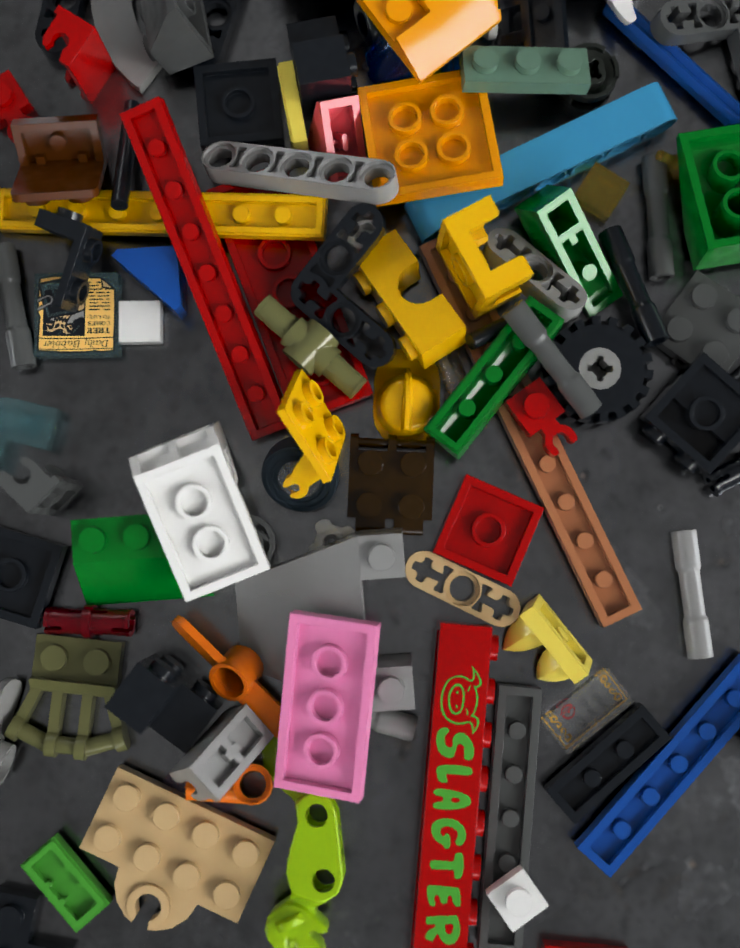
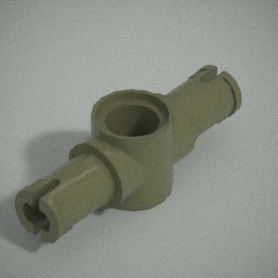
M270 294L255 309L254 315L282 339L280 344L285 347L282 352L297 367L303 368L304 372L309 376H312L314 373L318 377L321 375L325 376L350 399L368 381L340 355L341 351L337 348L339 345L337 339L316 320L310 318L306 321L303 317L298 319Z

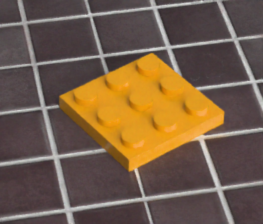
M460 70L432 74L421 84L415 78L357 87L368 158L383 159L391 162L396 169L399 182V192L396 197L390 202L376 205V207L503 186L504 175L488 94L463 93ZM385 177L375 178L372 180L373 187L383 186L389 179Z

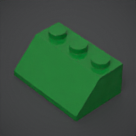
M148 514L70 520L73 566L86 604L105 605L183 598ZM215 591L201 597L215 596Z

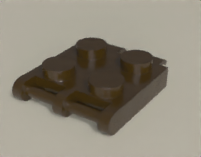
M351 433L347 517H356L355 532L359 530L385 528V519H393V528L402 527L403 534L423 535V520L432 521L435 440L431 436H426V440L397 439V435H388V439L359 438V433ZM359 446L388 447V451L359 450ZM397 448L425 449V452L397 451Z

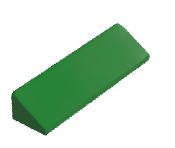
M529 295L525 302L546 328L548 336L553 341L562 330L564 319ZM508 323L423 429L458 460L538 360L534 353L521 342Z

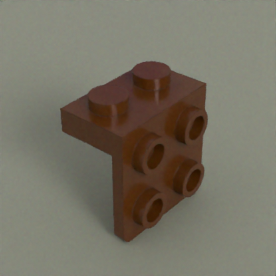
M98 114L12 120L10 128L20 163L19 171L10 191L13 202H25L29 206H41L54 200L85 203L100 194L107 166V157Z

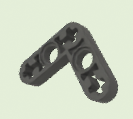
M671 0L666 2L651 19L650 30L653 37L665 46L726 39L740 86V0ZM738 10L739 14H735V15L730 19V16H732V15ZM700 11H706L713 16L715 27H710L702 21ZM682 23L678 28H676L675 24Z

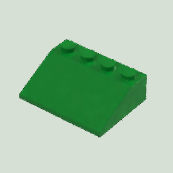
M740 124L678 133L676 143L683 228L693 270L740 263Z

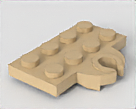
M120 764L79 848L118 866L114 882L116 902L130 922L133 921L140 911V896L151 894L158 898L161 910L152 915L147 930L159 931L174 928L187 920L197 905L238 923L276 841V837L202 801L185 800V793L124 764Z

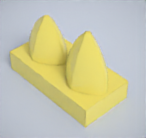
M540 594L528 601L517 620L508 628L504 637L503 650L521 652L543 645L546 650L541 654L536 667V679L558 682L570 678L576 684L587 677L592 665V658Z

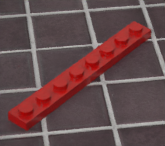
M158 96L120 113L128 137L252 441L287 428L277 414L283 399L282 393L165 100Z

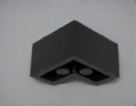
M336 15L286 24L304 121L312 120L316 101L358 94L356 80L358 68L355 52L350 50L347 31H339Z
M155 653L136 663L104 708L140 735L150 727L183 753H186L223 704L216 699L218 694L209 684L200 679L193 682L181 673L184 667L176 659L165 653L161 657Z

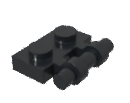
M498 0V9H501L502 19L498 24V37L494 40L495 46L569 48L565 0ZM517 12H521L522 30L514 32L513 16Z

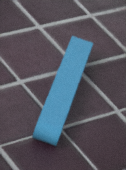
M653 82L501 154L500 160L504 175L503 186L410 201L405 203L404 208L422 244L438 237L441 222L444 218L488 195H491L498 210L501 211L532 196L546 185H555L663 133L673 126L678 118L660 84Z

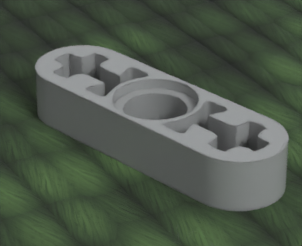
M496 228L488 234V241L484 244L482 250L488 266L495 269L520 255L524 256L531 269L540 272L544 279L539 281L530 279L519 285L522 294L527 298L529 295L563 318L565 323L572 322L579 317L587 301V293L577 281L515 231L507 228Z

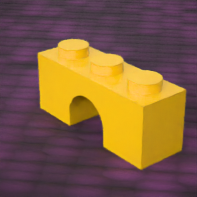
M396 229L384 235L352 277L362 294L367 296L371 293L378 303L374 308L383 324L387 328L393 325L401 337L397 341L406 357L410 361L417 358L425 370L466 343V325L442 293L428 302L419 304L409 302L402 297L404 291L409 286L421 279L419 262Z

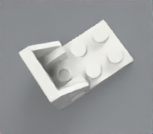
M219 421L140 451L128 458L133 479L185 602L270 569V563L237 483L239 479L226 436Z

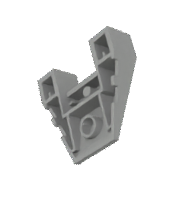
M402 527L356 531L344 538L310 550L308 553L270 567L267 571L235 583L240 645L251 648L259 655L263 662L264 675L283 681L289 613L293 610L366 620L363 580L406 577ZM411 654L378 656L372 712L415 710Z

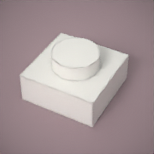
M521 864L485 889L488 898L512 932H515L549 907L547 901Z

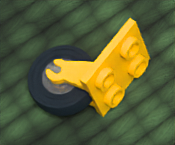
M303 368L294 372L277 410V414L293 437L279 441L270 449L262 465V482L269 496L281 506L295 511H311L325 505L337 489L340 475L338 459L346 433L339 417L332 415L325 405L323 393L319 385L314 380H310Z

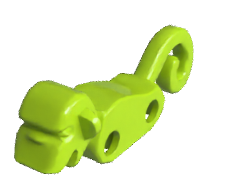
M275 737L271 739L261 753L263 766L269 771L273 782L278 739ZM282 789L295 802L297 826L289 850L286 876L291 895L280 901L267 916L264 930L267 940L273 948H326L325 940L321 934L327 933L330 922L318 910L317 906L324 904L340 892L346 873L340 809L333 798ZM314 804L322 805L327 811V819L324 821L315 820L310 814V806ZM321 869L330 871L334 876V882L330 884L320 882L316 872Z

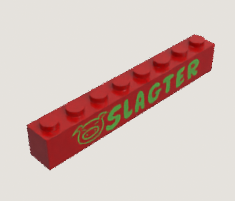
M437 620L410 948H474V943L468 942L469 926H476L478 915L477 898L471 897L472 881H480L481 854L475 853L476 836L483 837L485 827L484 809H478L480 792H486L488 787V765H482L483 748H490L492 739V723L485 721L487 704H493L495 699V678H489L490 661H497L499 650L498 635H492L493 627L488 624Z

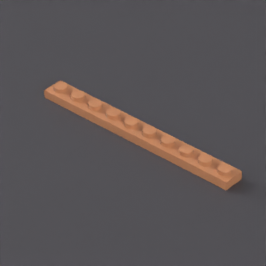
M437 238L419 246L418 251L438 293L444 295L466 325V335L500 319L496 309L477 319L474 318L435 247ZM492 342L475 350H471L466 343L464 344L473 365ZM528 373L507 400L532 383ZM502 405L496 413L541 506L545 508L544 512L600 627L605 628L642 610L558 435L554 436L553 444L558 449L559 454L552 458L545 453L542 447V435L539 431L528 438L505 406Z

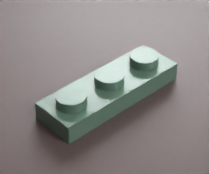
M470 45L459 54L463 93L587 95L591 86L587 48Z

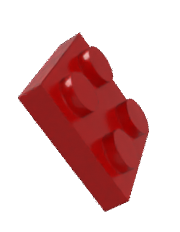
M466 474L432 553L505 585L512 586L545 508Z

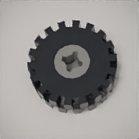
M591 316L587 321H583L582 318L573 322L570 327H566L553 340V343L575 371L581 374L602 402L601 407L596 412L581 419L561 394L557 383L543 366V371L539 374V377L564 408V414L567 415L565 420L571 423L580 421L582 422L581 426L587 427L599 424V426L607 425L634 411L641 404L639 401L647 396L650 388L646 387V384L653 379L654 370L647 369V364L653 361L651 352L643 353L641 347L646 344V341L642 336L635 340L631 335L634 328L628 323L621 328L617 326L619 319L609 317L606 321H601V316ZM597 362H599V365L606 370H601V368L597 366Z

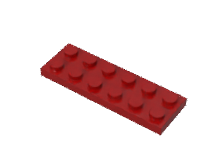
M224 184L206 190V192L291 194ZM224 238L284 395L294 372L300 368L282 352L285 348L280 344L282 339L256 317L254 311L264 298L270 294L298 319L303 317L308 321L310 318L294 304L290 293L295 278L317 252L318 248L315 241ZM318 282L315 285L305 284L302 289L307 294L303 300L305 302L315 300L325 307L318 313L323 318L327 307L335 302L337 297L333 295L331 301H326L317 293V289L320 286ZM340 308L333 316L334 327L342 333L349 332ZM339 343L337 348L341 351L340 355L368 380L362 362ZM315 373L312 376L306 374L310 380H314L319 385L323 393L324 403L330 412L373 396L369 380L350 399L325 376L321 375L318 377Z

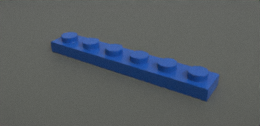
M740 653L669 733L671 739L641 765L575 841V846L609 878L613 876L740 729Z

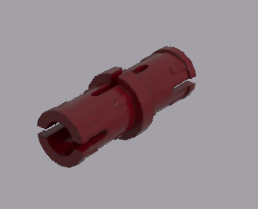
M86 604L84 608L49 606L45 609L43 616L44 633L81 635L84 639H93L96 635L131 637L134 634L136 625L134 609L98 608L94 604Z

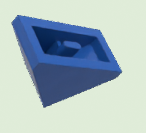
M173 245L117 249L111 255L128 274L158 300H161L180 319L183 320L188 315L186 277Z

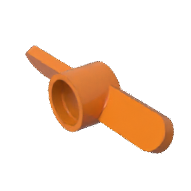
M177 615L171 621V624L212 666L209 672V681L214 691L224 699L238 701L241 705L247 704L272 732L274 737L278 739L281 703L258 682L264 671L263 662L259 655L251 648L243 645H234L222 655L188 620Z

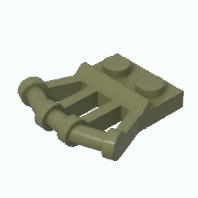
M37 633L32 675L29 677L30 690L17 714L9 723L4 737L14 742L20 739L42 751L43 756L54 758L59 753L73 755L74 760L86 761L89 756L116 749L117 752L129 750L131 743L127 724L108 710L112 731L92 737L97 697H104L106 704L121 685L126 641L103 638L84 639L82 636ZM45 691L52 692L47 733L28 723ZM67 694L82 695L76 738L62 736Z

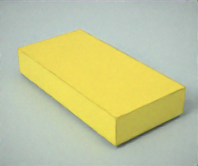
M293 60L279 62L277 71L292 149L309 151Z

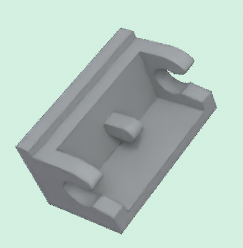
M247 704L226 710L168 774L175 782L184 783L187 781L196 788L191 795L193 799L198 801L213 799L214 802H219L274 735Z

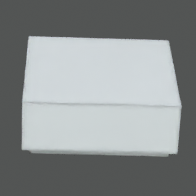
M161 300L119 301V343L121 345L163 344V303Z

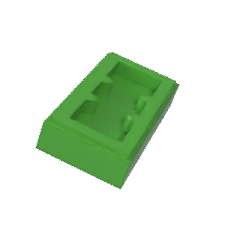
M58 832L20 865L75 933L81 930L114 899Z

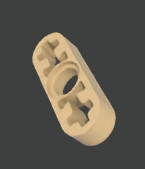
M417 551L410 555L405 563L406 578L410 584L494 626H509L517 620L520 614L519 599L512 591L435 553ZM425 558H429L432 560L430 568L443 574L444 566L452 569L443 580L441 592L434 590L438 581L430 577H425L422 582L415 579L417 572L412 569L415 561L422 563ZM458 576L468 577L474 586L473 594L464 601L454 599L450 593V584ZM483 584L489 587V590L484 595L494 600H500L502 595L507 597L506 605L511 608L508 615L500 614L495 619L492 617L494 609L481 602L479 611L472 608L481 596Z

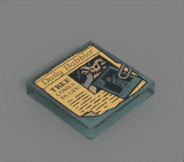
M118 272L90 273L88 278V297L79 306L76 313L53 306L63 273L34 274V356L36 358L122 357V345L119 343V301H122V276Z

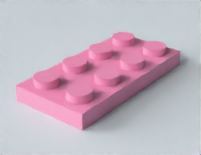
M293 610L289 613L273 787L354 803H360L363 799L381 622L302 610Z

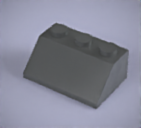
M203 0L136 1L138 13L145 24L146 35L143 36L145 50L150 59L158 61L169 75L214 58Z

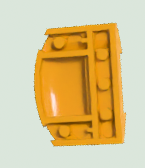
M356 0L419 84L499 24L502 19L501 9H498V0Z

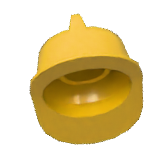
M397 349L396 355L391 362L376 369L373 394L374 424L384 439H388V435H397V439L426 440V436L429 435L423 429L440 408L439 370L435 363L424 370L417 358L410 361L402 349Z

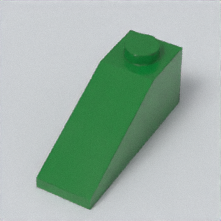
M546 185L514 208L534 247L585 289L587 301L582 312L587 318L595 316L623 296L571 187Z

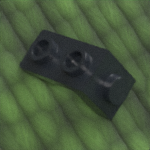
M58 206L55 214L40 208L34 225L73 241L53 306L76 313L79 306L88 297V278L92 266L101 257L103 233L82 223L83 215Z

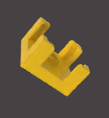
M491 195L444 218L441 222L435 245L475 319L519 297L522 293L519 285L530 280L534 274L526 258L522 255L490 270L483 253L478 248L488 241V235L484 229L485 223L497 218L499 215V210Z

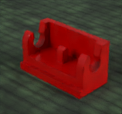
M58 5L54 11L56 17L43 35V46L46 50H50L57 38H63L67 47L62 50L59 62L67 69L65 81L69 86L75 82L81 91L80 96L82 99L92 104L116 68L96 27Z

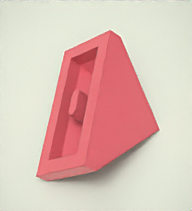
M358 94L316 101L307 139L311 151L366 157ZM335 173L327 181H341L347 177L348 173Z

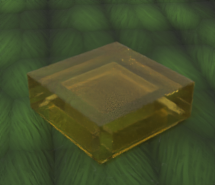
M595 162L575 193V196L581 207L606 222L631 183Z

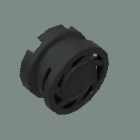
M583 43L574 48H587L591 86L587 95L558 94L560 101L569 109L577 112H591L601 107L610 97L619 78V64L615 55L611 56L605 51V46L598 43ZM579 102L586 103L589 105H580Z

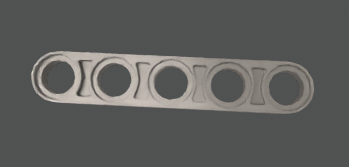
M233 141L212 143L206 147L201 156L202 164L209 179L218 184L372 205L390 202L399 192L396 169L391 162L383 159ZM232 158L226 165L220 167L213 166L221 159ZM259 163H270L264 170L258 172L250 171L252 167ZM300 167L309 168L303 175L297 177L288 176L294 169ZM335 173H348L347 177L341 181H327ZM385 177L389 179L383 186H368V183L375 178Z

